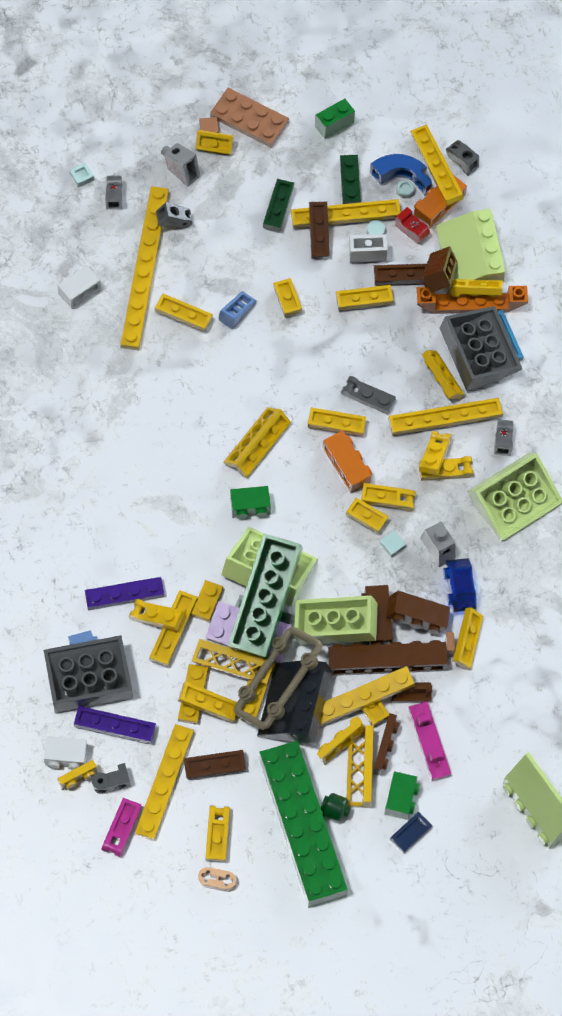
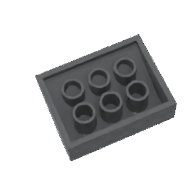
M495 306L444 317L439 329L466 391L484 387L522 370L520 361Z
M122 635L43 650L55 713L78 709V706L89 707L133 698Z

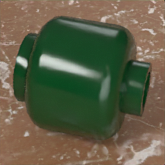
M331 793L329 796L325 795L321 805L323 817L335 822H341L343 817L348 818L351 807L348 806V799L335 793Z

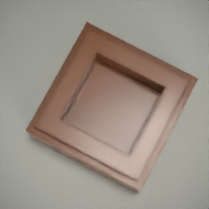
M217 117L199 118L200 130L219 133Z
M446 632L447 657H452L455 651L454 633Z

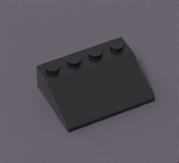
M301 660L275 663L261 721L264 722L269 715L267 712L268 705L272 702H278L301 668ZM318 661L315 669L307 671L284 705V716L281 719L274 720L269 728L265 730L258 729V737L291 742L298 740L299 743L306 744L315 743L332 674L327 662Z

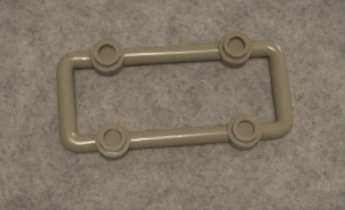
M296 627L288 628L282 637H275L272 640L271 646L273 650L250 684L242 686L238 691L240 699L235 704L234 713L259 729L265 730L269 728L274 720L281 719L284 716V705L307 671L315 669L318 665L317 656L323 646L321 641ZM294 635L315 647L311 653H304L301 656V668L278 702H272L268 705L267 712L269 715L263 722L243 711L242 708L246 703H251L255 699L256 692L254 690L277 656L287 652L289 649L288 640Z

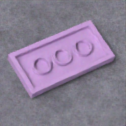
M218 601L206 639L228 646L239 608ZM279 622L275 637H282L284 632L293 626ZM279 654L274 662L280 663L283 654Z

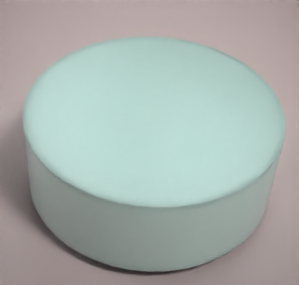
M409 180L399 181L396 187L397 195L401 198H410L414 194V184Z
M373 220L367 225V234H385V225L381 221Z

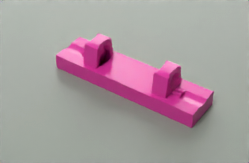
M428 702L408 706L431 781L451 777V771ZM429 722V724H430V725L421 727V725H422L423 723Z

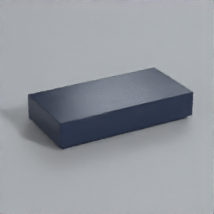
M418 811L389 840L404 854L433 825Z

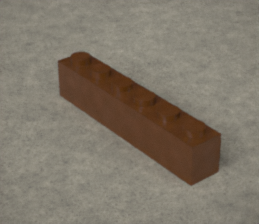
M432 640L429 643L412 641L407 644L392 642L391 644L383 645L379 642L372 643L371 645L355 643L351 646L335 644L332 647H328V666L332 671L331 676L392 673L406 666L409 672L446 671L448 666L446 642H441L440 640Z

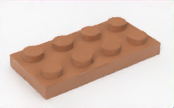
M230 88L225 90L210 112V117H217V121L272 148L289 123L288 117Z

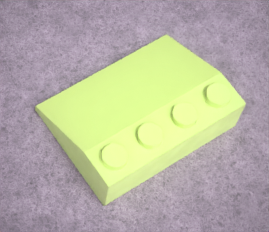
M491 209L472 211L436 225L440 249L450 246L458 261L453 280H503L504 282L506 271Z
M527 453L467 491L476 509L501 541L562 503V498L537 453Z
M250 527L247 528L226 557L222 576L247 587L263 533ZM302 551L285 605L292 607L318 558Z
M528 752L505 776L503 789L508 796L511 795L515 800L514 804L518 811L525 814L528 825L532 829L535 828L540 842L551 848L562 841V797Z

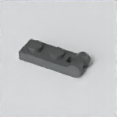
M354 376L348 377L347 385L341 391L343 396L389 415L396 401V396L361 382Z

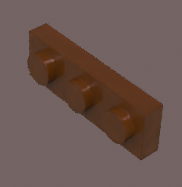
M327 201L309 202L311 258L329 257Z
M427 264L374 265V284L423 283L422 277L424 276Z
M389 713L374 765V775L381 776L382 770L386 771L389 762V759L386 758L387 751H392L394 741L391 740L392 734H397L399 723L396 722L397 715Z
M243 750L183 758L186 778L246 770Z

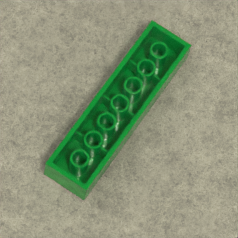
M298 740L260 751L259 761L307 907H314L346 897L348 889Z

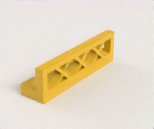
M267 407L223 463L226 466L235 467L242 477H248L291 423L282 409Z
M199 639L192 658L194 663L252 680L255 676L253 670L260 669L266 660ZM200 651L212 656L205 661L198 659ZM216 658L227 659L230 663L221 666L216 661ZM274 662L267 671L265 679H262L260 683L268 684L271 672L273 673ZM235 664L247 665L249 669L244 672L237 671Z
M365 725V730L361 734L364 735V742L359 747L354 742L348 745L346 798L349 801L348 806L370 808L374 725ZM357 752L364 757V761L358 766L352 760V756ZM356 771L363 776V780L358 785L351 779V776ZM357 790L362 795V802H351V794Z

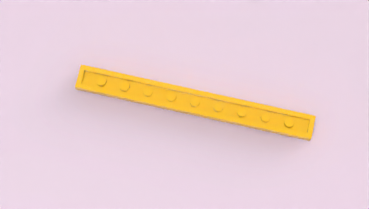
M154 186L150 188L120 347L124 349L139 351L162 231V226L158 225L156 210L167 202L169 188Z

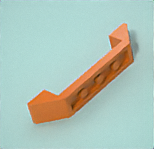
M527 285L509 286L507 293H502V295L495 297L488 295L471 296L469 294H460L458 297H453L451 294L430 293L428 287H416L417 305L434 314L464 313L492 306L496 307L497 312L503 310L504 313H508L528 304Z

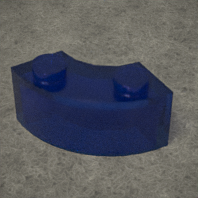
M469 558L446 560V568H443V577L448 582V605H452L453 612L465 611L466 608L471 607L477 610L476 591Z

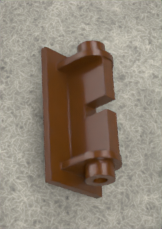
M414 682L415 686L393 695L392 702H432L431 682Z

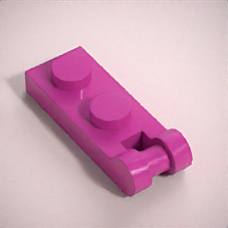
M123 797L102 845V851H110L115 853V856H122L142 804ZM113 838L119 840L118 845L112 844Z

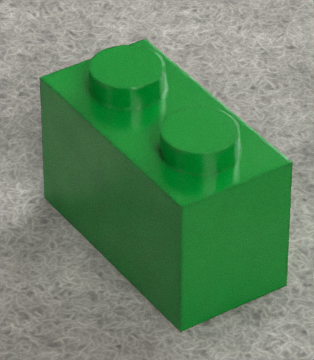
M343 99L315 115V127L323 138L326 139L353 124L355 110L346 99Z
M268 486L230 489L232 518L245 519L248 516L265 517L271 514Z
M394 771L384 815L408 820V816L413 814L416 804L412 802L413 795H418L420 784L416 783L418 776Z

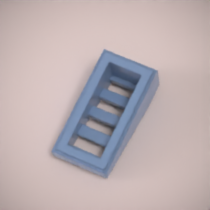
M241 291L220 310L219 321L233 329L256 304L257 300Z

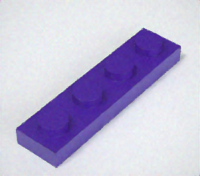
M161 577L84 590L88 611L134 603L136 599L146 601L165 597Z
M78 706L74 727L151 744L156 723Z

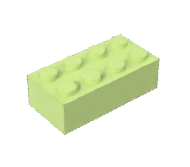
M372 596L296 600L294 627L317 638L322 644L376 641L378 603ZM294 636V638L300 643V645L309 644L306 641Z

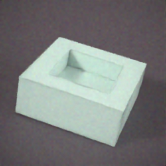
M86 163L70 169V175L78 187L94 180V176Z
M395 530L379 541V544L390 557L396 555L407 545Z

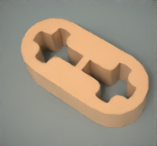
M210 867L202 868L199 871L198 881L205 888L229 892L236 886V876L230 871ZM210 873V877L216 878V880L209 879L208 882H205L202 876ZM226 877H230V881L233 883L225 886L224 882L219 881V879L226 880Z

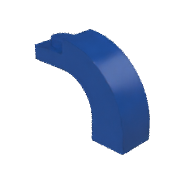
M390 154L370 163V174L380 185L392 178L403 177L411 180L424 196L432 187V181L426 175L427 167L414 157L404 154Z

